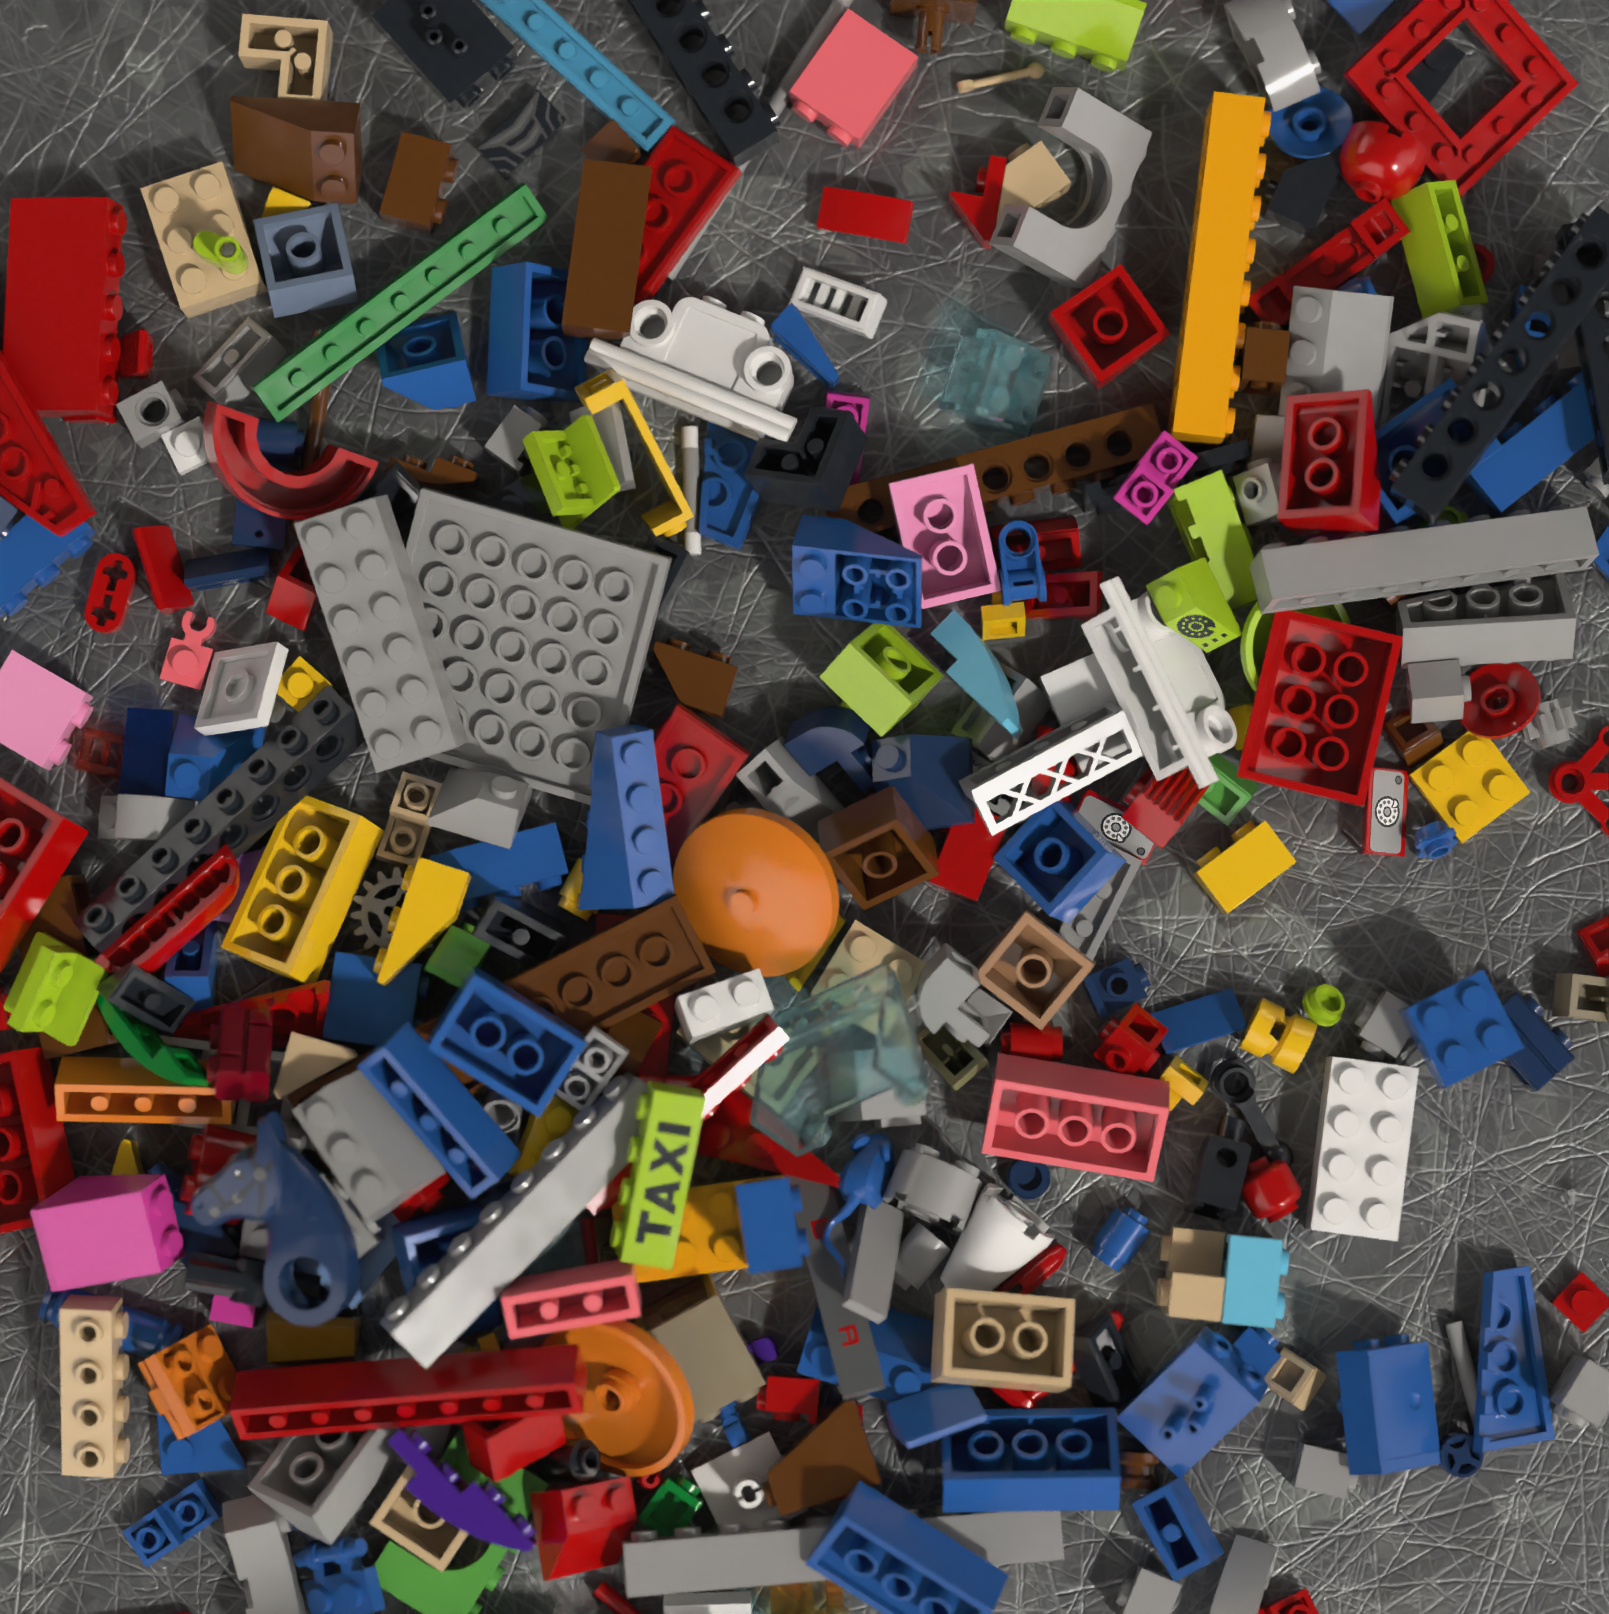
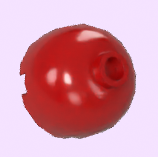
M1363 121L1354 123L1351 126L1341 147L1340 171L1347 184L1360 199L1370 203H1377L1385 197L1388 201L1399 199L1417 185L1424 172L1428 152L1423 144L1413 135L1404 130L1401 137L1388 133L1390 125L1382 122Z

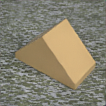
M292 1032L274 1093L278 1099H284L291 1092L342 1064L355 1059L358 1055L354 1049Z

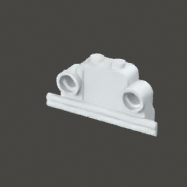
M703 296L702 300L695 297L683 298L675 305L672 312L666 304L660 301H642L633 308L630 334L623 338L620 347L594 338L584 358L585 363L605 371L613 368L624 379L629 390L756 441L759 438L770 440L775 438L788 442L798 421L797 418L782 413L794 385V376L788 356L779 348L774 347L770 335L764 327L765 321L761 317L747 311H742L738 315L725 310L727 306L724 303L710 296Z
M1119 576L1100 584V588L1110 609L1085 622L1081 627L1120 707L1128 718L1156 780H1162L1189 767L1199 789L1218 781L1217 774L1208 757L1231 749L1237 741V730L1233 719L1225 710L1226 701L1224 694L1201 648L1164 624L1148 591L1139 598L1130 600Z

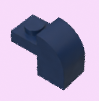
M825 706L809 712L790 724L784 746L809 777L838 761L862 792L874 786L872 744L865 742L869 725L854 710L840 706Z

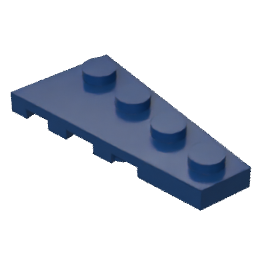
M1517 1266L1484 1272L1473 1452H1487L1555 1439L1530 1266Z

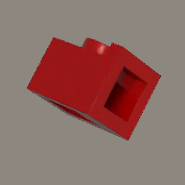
M768 1374L767 1384L759 1387L757 1409L774 1412L773 1419L781 1421H799L800 1414H809L808 1423H817L820 1379L810 1376Z

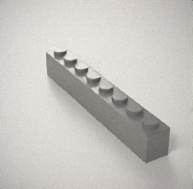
M1569 504L1553 506L1545 512L1531 514L1530 510L1524 509L1511 512L1504 518L1491 519L1489 515H1479L1466 520L1465 523L1452 525L1447 520L1434 522V524L1430 523L1422 529L1410 530L1408 526H1397L1386 530L1384 534L1370 536L1366 531H1359L1348 534L1340 540L1328 541L1327 537H1315L1306 540L1302 545L1288 547L1284 542L1272 543L1260 550L1250 564V570L1261 614L1586 570L1599 555L1587 506L1571 508Z
M628 1071L623 1076L620 1075L612 1079L604 1088V1095L592 1107H587L577 1114L572 1122V1128L562 1138L551 1141L542 1151V1158L530 1170H524L514 1178L510 1185L511 1189L500 1201H494L489 1204L480 1214V1221L468 1233H462L456 1237L449 1245L448 1253L436 1265L427 1267L419 1275L416 1281L417 1285L405 1297L397 1298L388 1306L385 1317L379 1323L422 1366L427 1369L629 1163L627 1161L629 1140L632 1135H638L640 1119L635 1117L636 1103L639 1093H646L647 1085L641 1079Z

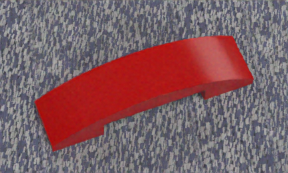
M1385 197L1350 222L1348 227L1282 275L1279 274L1251 294L1248 304L1261 322L1280 324L1281 328L1290 322L1294 286L1336 290L1406 237L1410 230Z

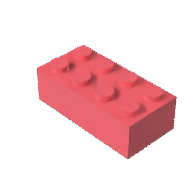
M998 1053L984 1123L982 1153L1154 1182L1169 1113L1170 1082Z

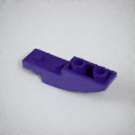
M402 1427L387 1441L417 1473L405 1487L442 1519L479 1539L505 1548L530 1552L536 1546L537 1541L533 1538V1535L537 1530L520 1512L513 1516L502 1505L506 1497L491 1481L487 1480L482 1484L477 1478L464 1490L459 1485L463 1480L461 1475L446 1460L439 1464L429 1454L428 1451L432 1448V1445L415 1428L409 1432L405 1427Z

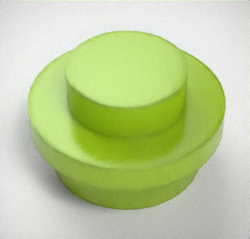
M1331 985L1313 986L1305 992L1302 999L1305 1013L1314 1023L1320 1026H1333L1343 1015L1345 1008L1344 998L1340 991Z

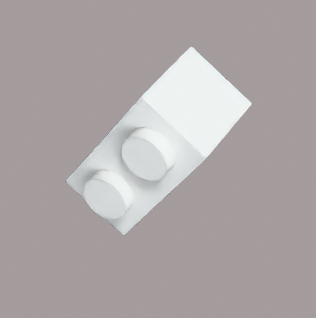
M759 968L678 996L674 1003V1008L688 1046L760 1021L767 1014L771 1015L774 1010Z

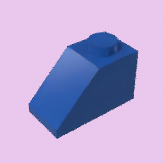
M212 921L166 963L165 983L196 1001L189 1012L214 1007L217 990V921Z

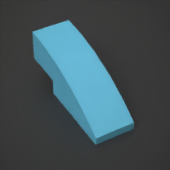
M954 609L931 632L936 641L957 660L946 673L1016 739L1022 731L1017 705L1010 684L998 660L987 644Z

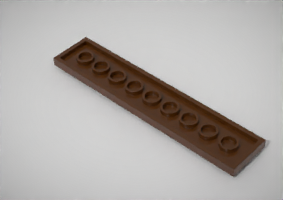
M674 893V895L658 904L651 905L502 983L585 1034L586 1038L594 1026L602 1031L716 971L678 897ZM442 1013L414 1027L425 1041ZM372 1050L342 1064L288 1094L287 1098L292 1108H296L327 1085L359 1070L357 1066ZM439 1056L473 1097L490 1089L486 1084ZM310 1139L326 1171H331L330 1167L328 1166V1164L326 1163V1161L324 1160V1158L322 1157V1155Z

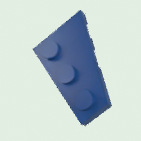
M708 421L707 438H705L704 446L705 468L704 482H702L699 534L704 538L741 551L762 499L744 475L758 441Z

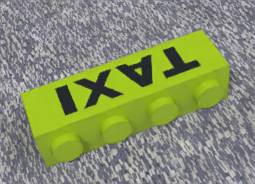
M648 1081L646 1093H639L635 1111L636 1119H640L638 1135L630 1137L627 1150V1161L632 1162L629 1179H622L619 1190V1204L624 1205L621 1221H614L610 1237V1246L615 1247V1252L620 1262L673 1269L706 1098L700 1089Z

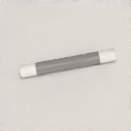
M684 426L681 427L683 496L694 515L693 518L686 521L684 549L689 551L691 556L701 555V535L699 534L698 427Z

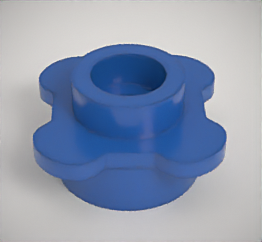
M1444 821L1433 822L1420 828L1415 833V847L1419 849L1416 852L1418 858L1428 857L1436 859L1448 854L1452 847L1458 843L1457 838L1453 837L1456 835L1455 829L1449 828Z

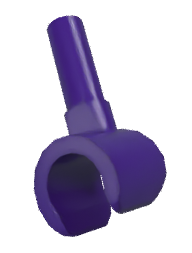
M762 1336L746 1342L749 1350L754 1353L758 1365L774 1360L779 1356L775 1340L770 1336Z

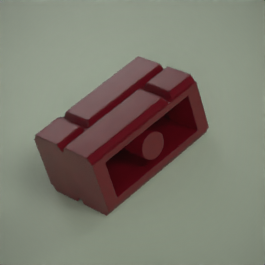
M224 1006L221 1009L220 1024H211L210 1050H218L217 1056H208L207 1082H216L215 1097L218 1100L239 1101L240 1098H243L248 1102H266L269 1098L274 1014L270 1008H250L245 1010L244 1007Z

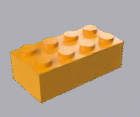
M784 1174L689 1187L673 1269L635 1264L638 1283L748 1268L736 1185L784 1177ZM618 1200L611 1206L613 1222L621 1221L624 1205L619 1204Z

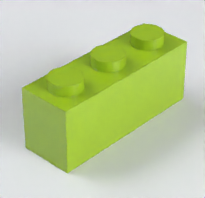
M1456 180L1426 182L1411 189L1402 198L1391 200L1392 207L1410 230V233L1402 239V244L1422 318L1425 319L1441 311L1462 315L1489 303Z

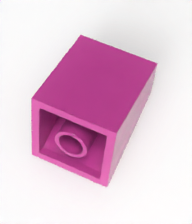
M165 1174L79 1176L30 1210L51 1291H63L162 1273L185 1255L183 1237L179 1232L173 1208V1198L169 1192Z

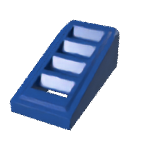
M790 303L770 325V337L829 390H834L839 384L837 370L797 307Z

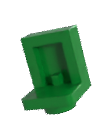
M668 1474L638 1519L652 1530H657V1533L662 1537L675 1536L674 1529L686 1527L695 1512L703 1504L704 1500L698 1496L701 1488L681 1474L677 1479Z

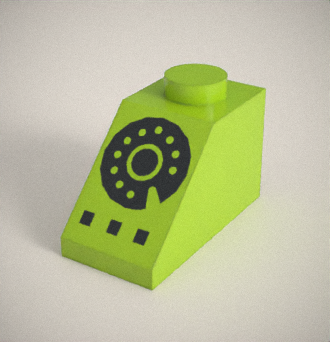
M1205 557L1181 566L1145 585L1164 624L1206 653L1242 635V631Z

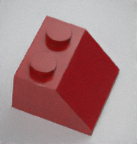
M630 1476L595 1478L588 1483H573L530 1493L534 1524L537 1530L536 1537L543 1581L618 1563L623 1552L622 1540H628L637 1520Z

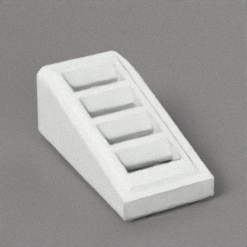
M804 266L789 304L793 303L802 313L854 334L872 339L885 310L887 300L880 293ZM818 282L821 286L813 305L807 303L814 283ZM831 288L837 291L827 311L823 308ZM847 296H853L846 316H841L840 313ZM865 301L867 302V304L860 319V322H858L856 320Z

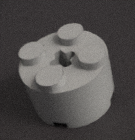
M916 1143L915 1147H911L910 1150H902L882 1199L889 1203L893 1198L899 1200L896 1208L906 1214L938 1227H942L944 1220L954 1222L952 1231L963 1232L983 1184L977 1178L980 1170L959 1160H956L954 1165L939 1160L940 1152Z

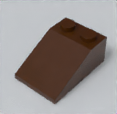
M231 95L234 171L312 201L357 204L363 174L360 103Z

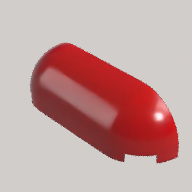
M226 844L94 961L112 975L129 962L150 974L160 968L219 916L234 900L240 885V868L231 849Z

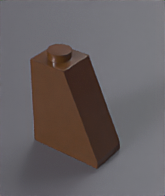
M854 1397L842 1399L768 1468V1481L762 1482V1487L769 1507L777 1506L780 1516L850 1494L859 1481L870 1487L881 1483V1476Z

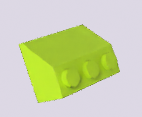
M1012 0L1004 30L1011 32L1010 36L1021 43L1033 45L1037 41L1051 46L1050 50L1061 57L1073 59L1075 55L1089 59L1091 60L1090 64L1099 70L1110 73L1115 72V69L1124 71L1147 3L1140 0Z

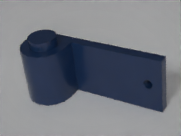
M256 417L259 419L256 436L260 452L270 466L279 471L291 472L294 455L302 456L305 431L297 430V421L281 420L277 423L273 418ZM236 498L231 545L283 551L286 519L254 509Z

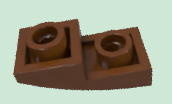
M404 454L402 460L391 456L385 469L387 471L398 461L424 488L455 490L477 487L480 480L477 472L472 471L474 464L455 455H450L448 461L437 457L431 472L426 471L427 463Z

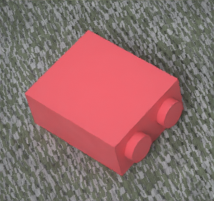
M847 9L790 89L789 101L794 104L791 108L804 120L812 123L816 119L828 127L827 134L839 144L847 147L851 143L859 149L916 69L918 56L850 9Z

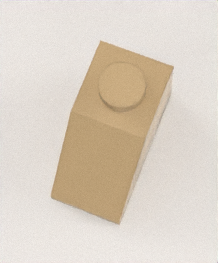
M1039 141L1032 147L1025 143L1007 157L1010 163L1005 168L996 225L1005 205L1030 206L1039 212L1069 191L1071 181L1042 141Z

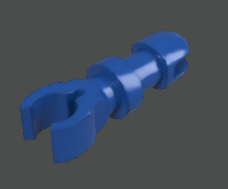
M736 1400L722 1407L719 1414L723 1429L732 1448L751 1440L743 1420L734 1408V1406L738 1405Z

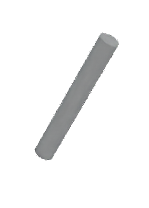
M1462 1320L1447 1323L1445 1327L1474 1428L1477 1373Z

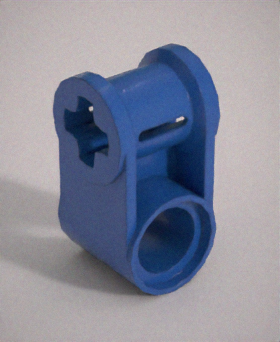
M1015 520L1009 522L1002 528L996 542L1003 606H1010L1012 601L1037 598L1039 602L1047 601L1045 574L1040 559L1036 530L1025 521ZM1013 531L1023 533L1028 540L1027 550L1021 553L1011 551L1005 542L1006 535ZM1031 583L1030 585L1013 586L1017 584Z

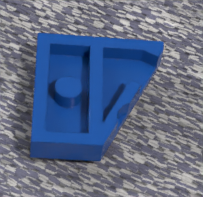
M157 1412L161 1475L244 1469L247 1467L245 1457L237 1449L227 1432L229 1430L222 1418L178 1441L165 1415L159 1416Z

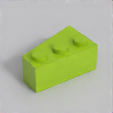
M1222 470L1173 489L1174 492L1168 498L1167 504L1191 561L1193 562L1205 557L1232 613L1256 603L1258 599L1250 570V564L1255 559L1251 547H1254L1253 540L1245 523L1240 521L1236 510L1237 503L1230 486L1226 483Z

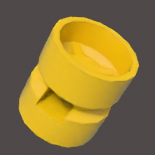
M1261 998L1247 1023V1028L1241 1036L1238 1048L1259 1058L1267 1054L1270 1056L1271 1064L1294 1074L1312 1042L1318 1024L1298 1014L1287 1017L1285 1016L1284 1007ZM1271 1030L1280 1032L1277 1039L1269 1034Z

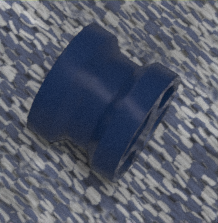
M1450 1432L1439 1441L1441 1464L1439 1466L1452 1476L1463 1478L1477 1473L1482 1466L1484 1455L1483 1452H1473L1474 1438L1462 1432Z

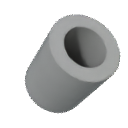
M917 1222L899 1245L893 1281L905 1291L910 1285L919 1289L951 1249Z

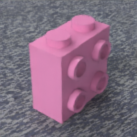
M11 650L0 669V743L50 771L53 764L59 766L66 758L71 748V743L67 741L75 727L81 729L89 719L93 711V706L89 703L93 696Z

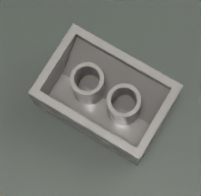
M1294 286L1288 330L1290 331L1286 379L1281 389L1278 415L1285 416L1287 396L1369 389L1372 394L1374 424L1378 426L1394 296Z
M360 1070L327 1085L292 1110L365 1220L376 1222L447 1172Z
M388 1428L286 1436L247 1487L297 1529L332 1545L398 1455L387 1441L400 1429Z

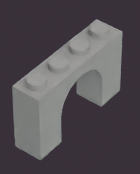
M1053 87L1037 126L1069 144L1082 158L1087 173V192L1084 202L1077 214L1062 225L1030 206L1005 205L989 244L1064 287L1085 289L1091 285L1099 272V263L1108 242L1114 235L1116 221L1124 202L1131 193V184L1140 163L1146 156L1147 145L1153 132L1078 87Z

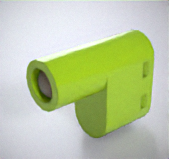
M208 230L201 231L194 237V249L205 262L231 274H241L247 269L249 263L248 256L234 237H223Z

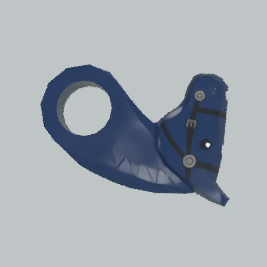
M278 1111L267 1113V1117L258 1119V1140L233 1156L191 1197V1212L193 1217L202 1226L207 1228L216 1227L230 1219L237 1218L265 1222L267 1224L268 1243L264 1269V1292L273 1310L292 1324L316 1326L335 1317L345 1309L360 1288L361 1271L356 1239L342 1207L330 1187L317 1170L288 1144L284 1123ZM297 1257L313 1258L320 1262L328 1271L331 1280V1291L327 1299L311 1298L304 1294L297 1286L293 1275L294 1262Z

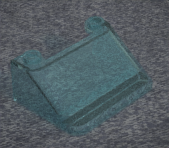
M886 964L873 967L780 1011L772 1018L790 1039L784 1043L781 1053L769 1062H763L758 1068L750 1123L789 1152L799 1157L812 1151L814 1148L822 1147L831 1136V1127L827 1125L829 1116L894 1087L896 1100L906 1107L926 1101L929 1081L897 974L892 968Z

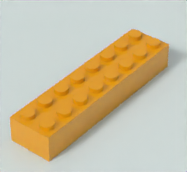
M1214 91L1206 110L1167 433L1188 448L1215 449L1220 446L1223 440L1228 441L1229 434L1233 433L1236 408L1228 407L1229 398H1233L1235 391H1238L1241 372L1240 365H1233L1234 356H1238L1240 349H1243L1246 323L1239 322V314H1244L1245 306H1248L1251 290V281L1244 280V273L1249 272L1250 264H1253L1256 248V238H1249V231L1254 230L1255 222H1258L1261 207V196L1254 195V190L1259 188L1260 180H1263L1266 165V154L1259 153V148L1264 147L1265 137L1268 138L1271 124V112L1264 111L1265 97Z

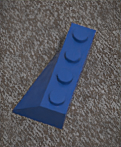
M639 724L595 731L590 779L592 795L590 811H587L586 817L588 834L586 853L582 857V893H579L577 908L579 910L628 909L658 904L674 895L653 731Z

